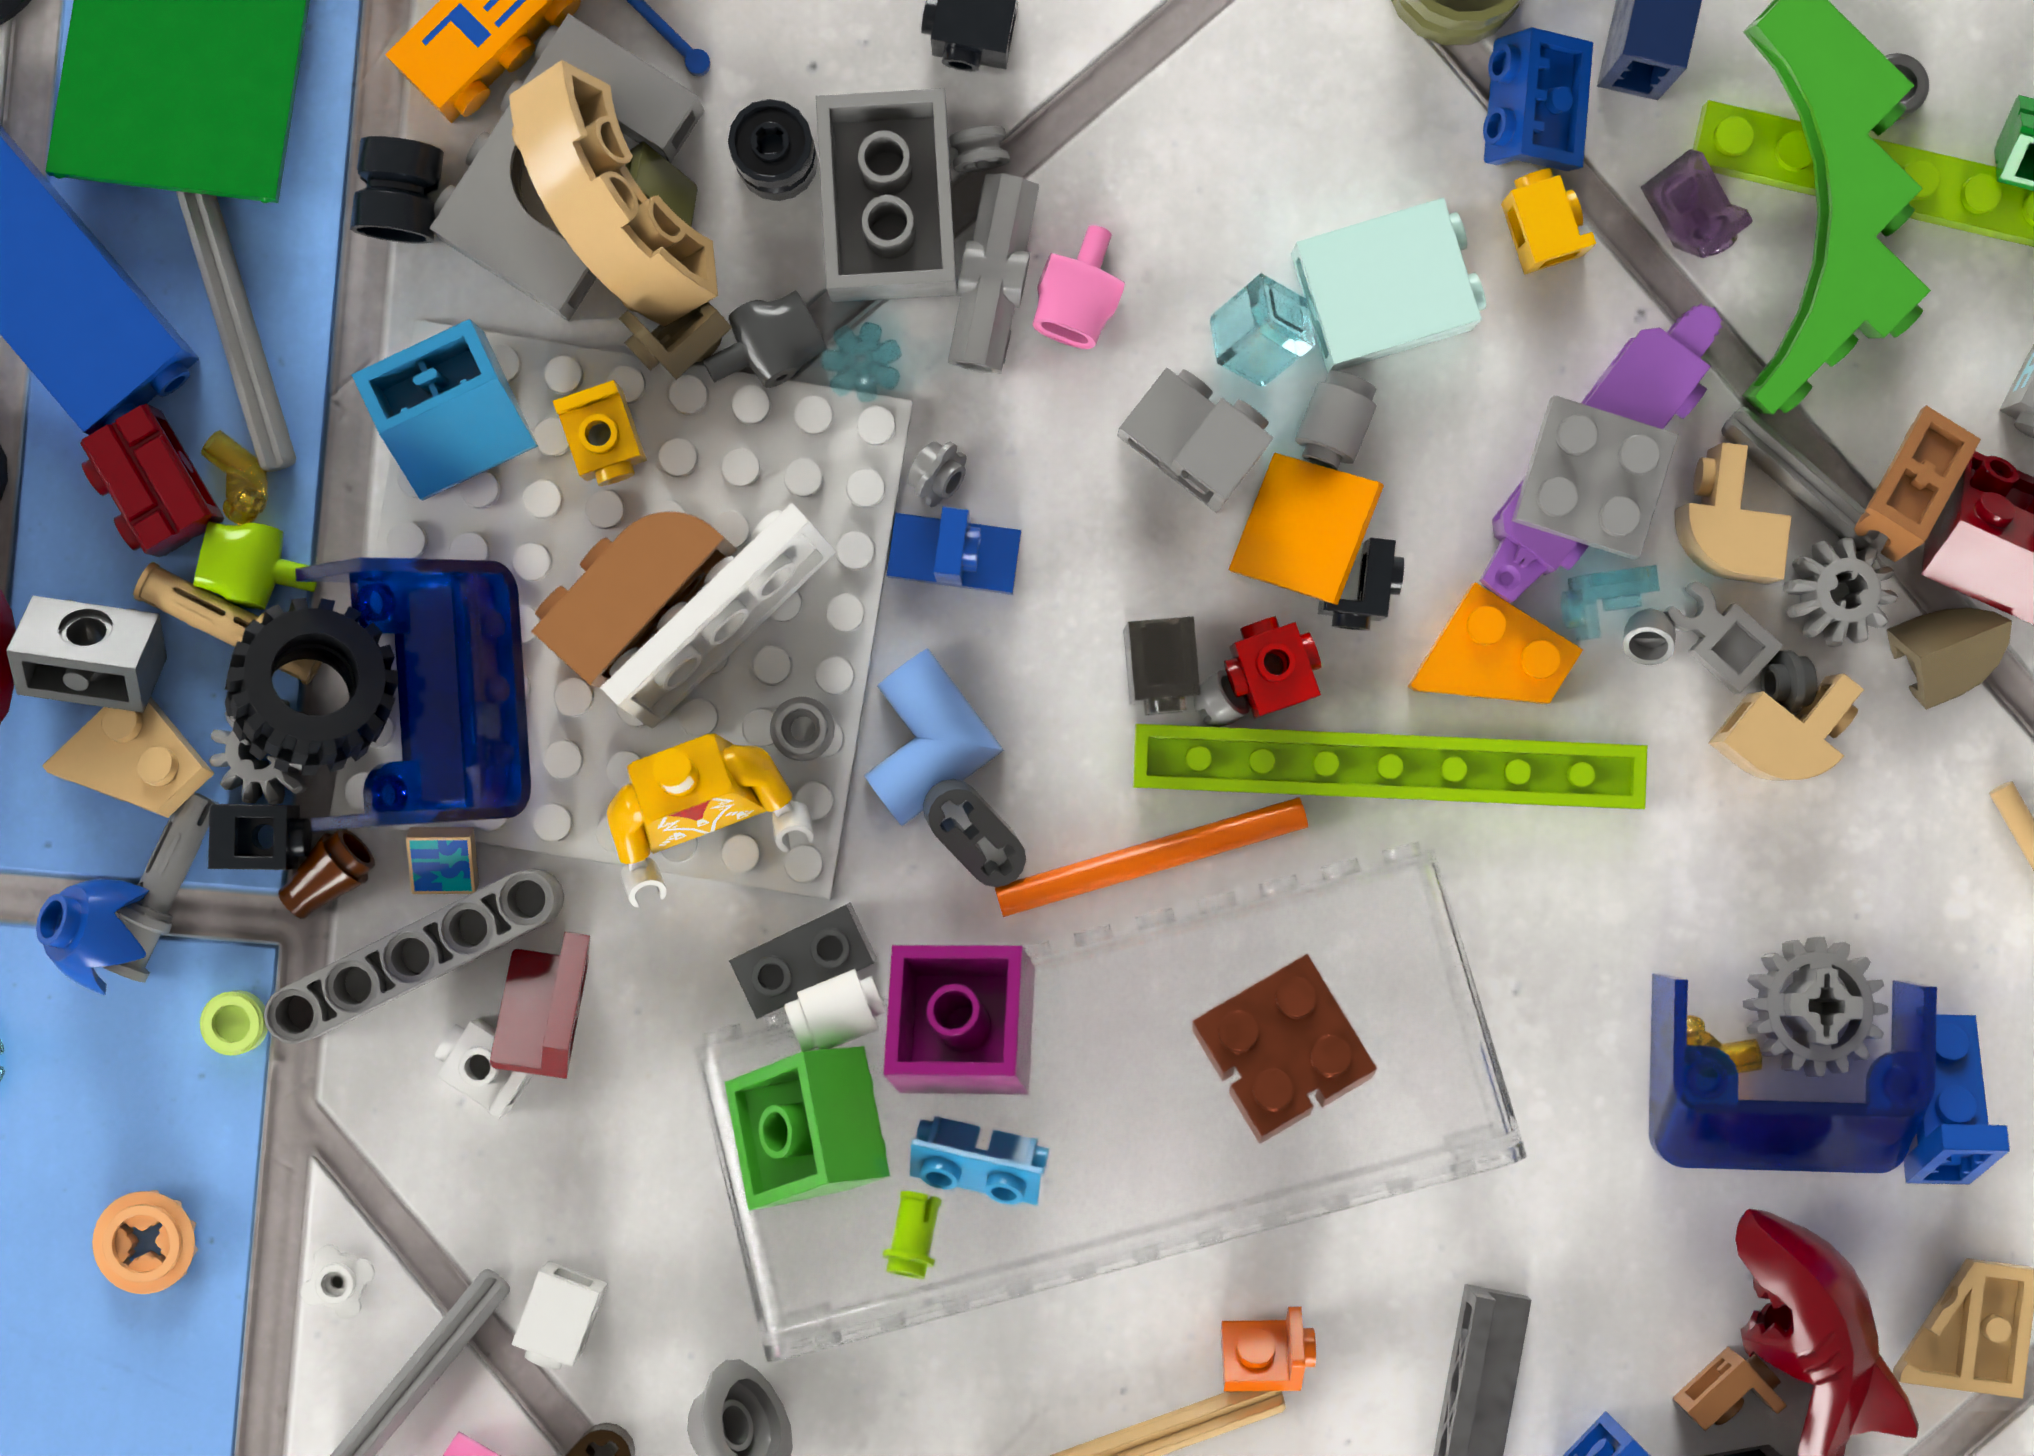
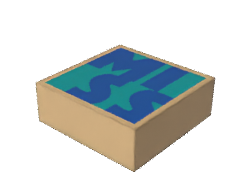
M474 827L409 828L406 844L412 894H472L477 891L479 876Z

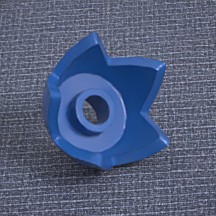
M93 879L69 886L59 894L49 897L43 904L36 923L37 938L43 944L47 956L64 975L92 991L106 995L107 984L97 975L94 970L95 967L119 965L139 960L146 956L144 948L116 916L115 912L127 905L142 900L149 890L122 880Z

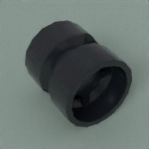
M766 99L753 102L738 113L730 126L728 145L734 165L747 188L763 199L775 201L794 198L806 190L816 175L818 156L809 124L800 111L785 101Z
M387 136L361 138L357 170L361 176L360 179L367 184V187L354 193L350 230L379 240L410 244L432 243L434 233L429 228L436 219L434 212L435 203L427 197V194L438 190L444 152L433 145L404 138Z

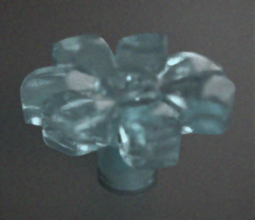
M865 322L860 329L859 336H856L851 328L846 325L839 328L833 334L834 341L839 349L825 350L822 353L821 364L822 368L826 371L837 372L830 381V387L837 395L845 396L855 388L860 402H871L876 400V386L878 384L887 390H893L898 385L901 377L900 373L894 367L889 366V364L899 360L902 352L896 340L890 339L880 343L882 329L879 325ZM860 357L866 358L862 363L856 362Z

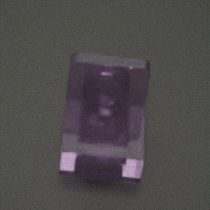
M1689 149L1640 187L1674 248L1700 258L1717 255L1727 250L1737 240V234L1753 222L1747 209L1729 202L1704 154L1693 149Z

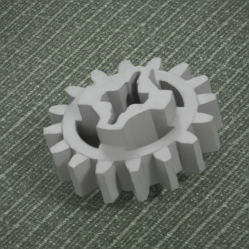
M1825 937L1807 938L1805 946L1799 940L1786 941L1782 943L1784 957L1777 953L1764 954L1761 960L1769 971L1767 975L1754 974L1749 975L1747 979L1753 987L1759 990L1758 998L1743 1001V1008L1757 1011L1759 1020L1747 1027L1748 1033H1764L1768 1038L1763 1044L1760 1053L1763 1056H1777L1783 1053L1781 1059L1782 1070L1798 1071L1803 1066L1805 1075L1809 1077H1824L1826 1067L1831 1073L1848 1072L1849 1062L1847 1056L1853 1060H1867L1870 1054L1867 1047L1862 1043L1864 1039H1882L1884 1035L1880 1028L1872 1024L1873 1016L1888 1013V1006L1875 1003L1872 996L1873 993L1885 986L1883 980H1866L1863 975L1871 961L1867 957L1854 958L1848 961L1850 944L1846 942L1833 943L1827 949ZM1793 973V983L1783 993H1780L1784 982ZM1838 976L1844 982L1848 991L1840 984V982L1838 981ZM1809 999L1821 1002V1014L1809 1012ZM1781 1020L1791 1029L1793 1038L1787 1033ZM1850 1021L1847 1030L1838 1040V1031Z

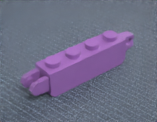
M1702 303L1697 307L1694 305L1690 310L1683 313L1681 317L1677 318V323L1671 325L1667 332L1660 327L1639 331L1635 338H1630L1582 400L1581 404L1660 429L1665 428L1674 414L1684 419L1707 390L1699 382L1711 366L1702 360L1701 357L1715 340L1714 336L1719 334L1718 330L1722 328L1720 322L1723 319H1720L1715 311L1716 307L1711 308L1702 305ZM1525 477L1492 519L1494 538L1500 541L1479 580L1488 590L1508 603L1514 602L1542 574L1547 575L1556 571L1560 565L1566 570H1570L1589 547L1588 545L1512 521Z

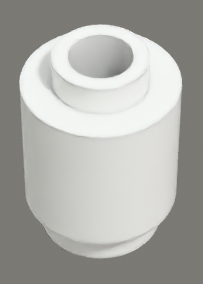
M856 969L797 992L799 999L784 1004L790 1024L802 1051H810L815 1048H819V1050L833 1049L877 1031L879 1026L876 1016L886 1013L883 1000L873 977L870 976L860 980Z

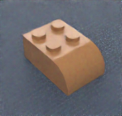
M658 512L642 517L625 528L613 542L604 537L586 554L580 563V567L586 572L568 591L563 586H559L541 603L535 612V615L541 621L531 632L589 685L600 688L611 677L609 671L615 661L628 650L635 647L640 649L658 632L657 624L662 616L674 605L680 602L688 603L705 585L704 580L709 571L722 559L732 556L737 549L711 525L693 515L681 512Z

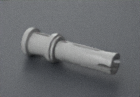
M195 792L171 815L138 886L148 889L149 892L142 900L116 911L120 915L119 919L144 948L146 956L139 960L119 965L104 966L103 968L131 980L146 982L150 972L145 967L161 933H169L171 930L173 916L169 914V910L208 830L210 804H219L218 802Z

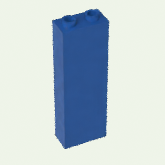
M0 125V335L84 433L90 435L102 427L114 423L116 419L136 407L147 404L155 396L164 397L176 391L188 380L190 376L188 369L199 360V357Z

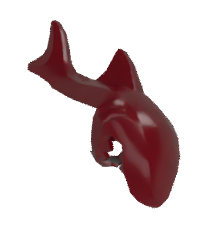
M1746 1210L1740 1217L1737 1225L1735 1240L1738 1255L1753 1277V1287L1758 1298L1770 1299L1771 1303H1767L1761 1311L1754 1310L1748 1323L1740 1329L1744 1351L1749 1357L1755 1353L1777 1369L1798 1380L1814 1385L1797 1456H1844L1846 1444L1852 1435L1871 1431L1907 1438H1917L1919 1423L1908 1396L1879 1353L1878 1334L1868 1293L1853 1266L1828 1241L1809 1229L1768 1211Z

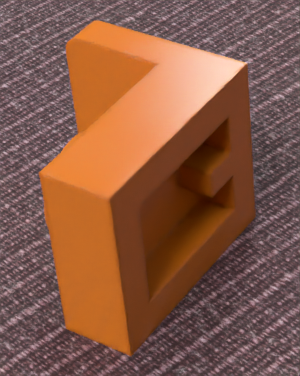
M1301 1306L1288 1307L1286 1320L1222 1321L1224 1392L1301 1391L1305 1367H1315L1316 1365L1314 1328H1303Z

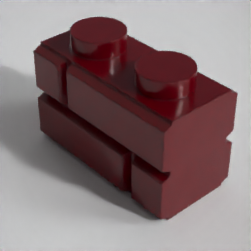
M148 404L140 405L116 419L114 423L102 427L80 442L89 460L82 463V469L91 485L101 496L110 493L121 512L120 515L114 518L115 526L132 550L136 551L142 548L146 554L156 557L165 556L188 543L193 537L205 533L208 521L222 523L225 519L161 410Z

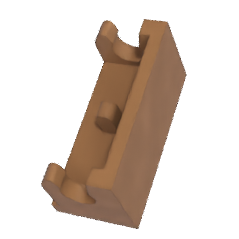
M1924 406L1906 433L1904 441L1866 507L1865 513L1860 516L1854 528L1855 533L1858 536H1865L1869 530H1875L1886 535L1888 539L1881 554L1893 562H1897L1927 540L1981 439L1929 406Z

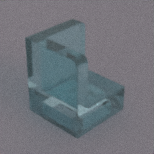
M1262 273L1213 313L1210 318L1217 364L1258 386H1266L1315 346L1307 299Z

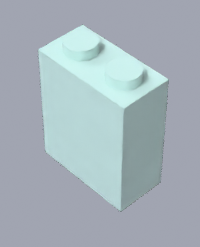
M1444 197L1296 242L1291 252V257L1327 373L1330 370L1339 371L1471 331L1482 320L1479 311L1486 309L1484 290L1478 275L1475 272L1467 273L1461 250L1467 249L1465 229L1457 212L1449 214Z

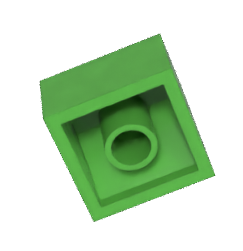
M865 1046L802 1051L724 1082L748 1211L847 1191L890 1177L886 1157V1144L882 1137L873 1091V1079L869 1071Z

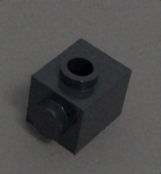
M926 0L921 33L931 35L932 56L942 57L943 65L961 71H978L980 65L1006 69L1018 10V0Z

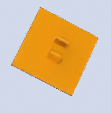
M1274 453L1228 570L1338 605L1384 485L1374 480Z

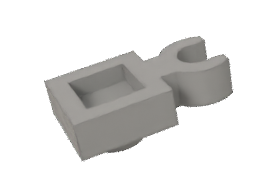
M1699 582L1689 583L1685 590L1697 601L1698 610L1695 616L1692 618L1686 617L1674 606L1668 607L1663 613L1669 616L1675 629L1679 631H1693L1700 637L1688 652L1734 694L1742 693L1784 645L1737 603L1729 605L1720 614L1716 610V601L1711 590Z

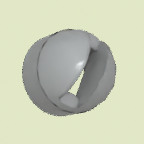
M1652 608L1640 610L1631 616L1624 629L1623 650L1631 660L1643 665H1657L1667 661L1674 653L1676 631L1669 616L1662 611Z
M1224 670L1206 679L1197 688L1194 696L1195 711L1205 709L1208 715L1204 718L1203 722L1211 726L1222 727L1232 724L1248 714L1250 709L1246 694L1235 697Z

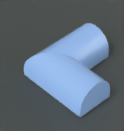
M925 649L911 658L878 684L877 687L915 738L864 776L891 814L903 826L923 811L925 796L933 786L941 781L950 779L964 781L1003 752L1004 749L929 649Z

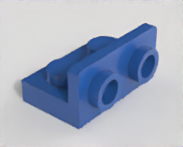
M1533 27L1495 40L1488 65L1491 80L1488 114L1483 125L1485 163L1501 165L1517 160L1567 172L1583 168L1593 42Z

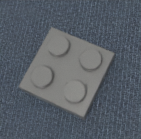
M1554 395L1549 400L1512 521L1632 560L1640 558L1679 434Z

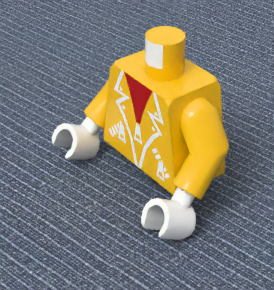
M716 733L700 736L630 763L627 766L630 784L623 786L618 791L607 809L608 824L621 863L626 864L621 871V879L628 899L634 907H639L635 894L643 886L655 885L660 899L662 900L666 896V886L658 865L651 858H647L651 852L653 854L766 811L773 812L772 823L775 842L780 850L784 852L791 851L788 832L793 830L804 832L810 843L814 839L808 807L803 803L791 801L792 792L770 755L764 749L757 746L734 745Z

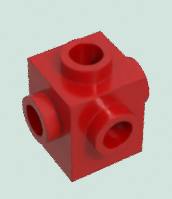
M1276 616L1240 628L1243 640L1235 642L1229 647L1233 658L1224 661V667L1235 697L1246 694L1254 719L1321 695L1313 671L1321 668V661L1315 642L1309 632L1300 635L1296 622L1280 627ZM1265 655H1272L1279 660L1281 664L1279 675L1271 674L1266 670L1264 666Z

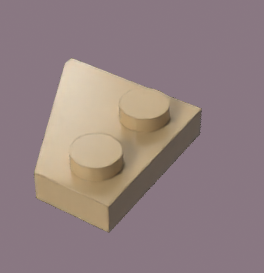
M150 697L144 713L103 707L42 765L46 772L58 778L85 786L167 818L215 774L152 697Z
M1966 1258L1894 1366L1893 1375L1897 1381L2023 1399L2034 1313V1268Z

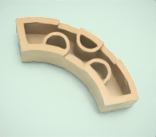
M561 60L509 95L514 125L512 137L516 146L521 151L524 164L545 209L575 254L620 299L627 309L639 312L644 317L664 327L718 296L713 241L686 224L665 204L659 195L648 199L627 169L626 164L631 161L633 156L621 132L609 84Z

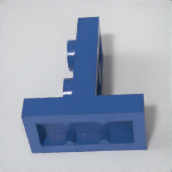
M942 507L941 519L895 513L887 577L1013 595L1021 530L971 523L969 510Z
M1911 1014L1905 1021L1918 1145L1903 1158L1905 1181L1912 1184L1970 1185L2010 1152L2007 1125H1989L1976 1015Z

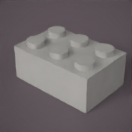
M945 88L816 96L826 289L831 302L957 295Z

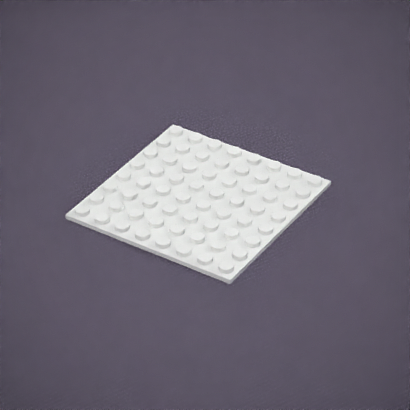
M414 319L409 347L454 325ZM483 330L538 447L424 501L419 499L391 454L362 627L366 628L374 622L382 631L378 643L379 646L382 647L390 644L395 659L391 670L398 671V686L393 696L396 699L376 743L372 741L367 753L359 760L355 761L350 757L347 759L344 768L337 770L329 818L409 831L410 827H474L475 842L625 866L626 864L621 863L608 824L607 809L618 791L623 786L630 784L627 766L636 760L700 736L716 733L734 745L757 746L764 749L770 755L792 792L791 801L803 803L809 809L814 835L813 842H809L804 832L793 830L788 832L791 851L784 852L780 850L775 842L772 823L773 812L766 811L654 854L651 852L647 858L654 860L662 873L831 900L913 400L791 380L775 387L766 388L755 374L735 372L714 383L706 367L692 365L676 380L660 363L650 371L636 355ZM615 380L623 389L647 461L633 466L634 476L614 484L598 486L596 479L586 481L579 476L553 400ZM606 424L593 426L589 432L590 443L594 446H601L607 443L611 435L609 426ZM792 503L836 551L653 729L618 707L601 688L589 685L531 632L541 621L535 615L541 603L559 586H563L568 591L586 572L580 567L581 561L601 539L607 537L613 542L630 524L650 514L681 512L702 519L716 529L737 549L732 555L735 558L753 540L752 533L761 520L774 511L780 510L783 512ZM795 697H809L821 702L830 711L834 720L835 732L831 745L821 756L808 761L793 760L784 756L775 747L770 735V723L774 712L782 703ZM799 717L792 723L791 733L796 740L803 742L813 736L815 726L810 718Z

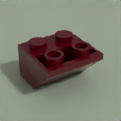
M1974 451L1925 541L1921 575L2034 625V477L2017 470L2010 462L2001 457L1985 456Z

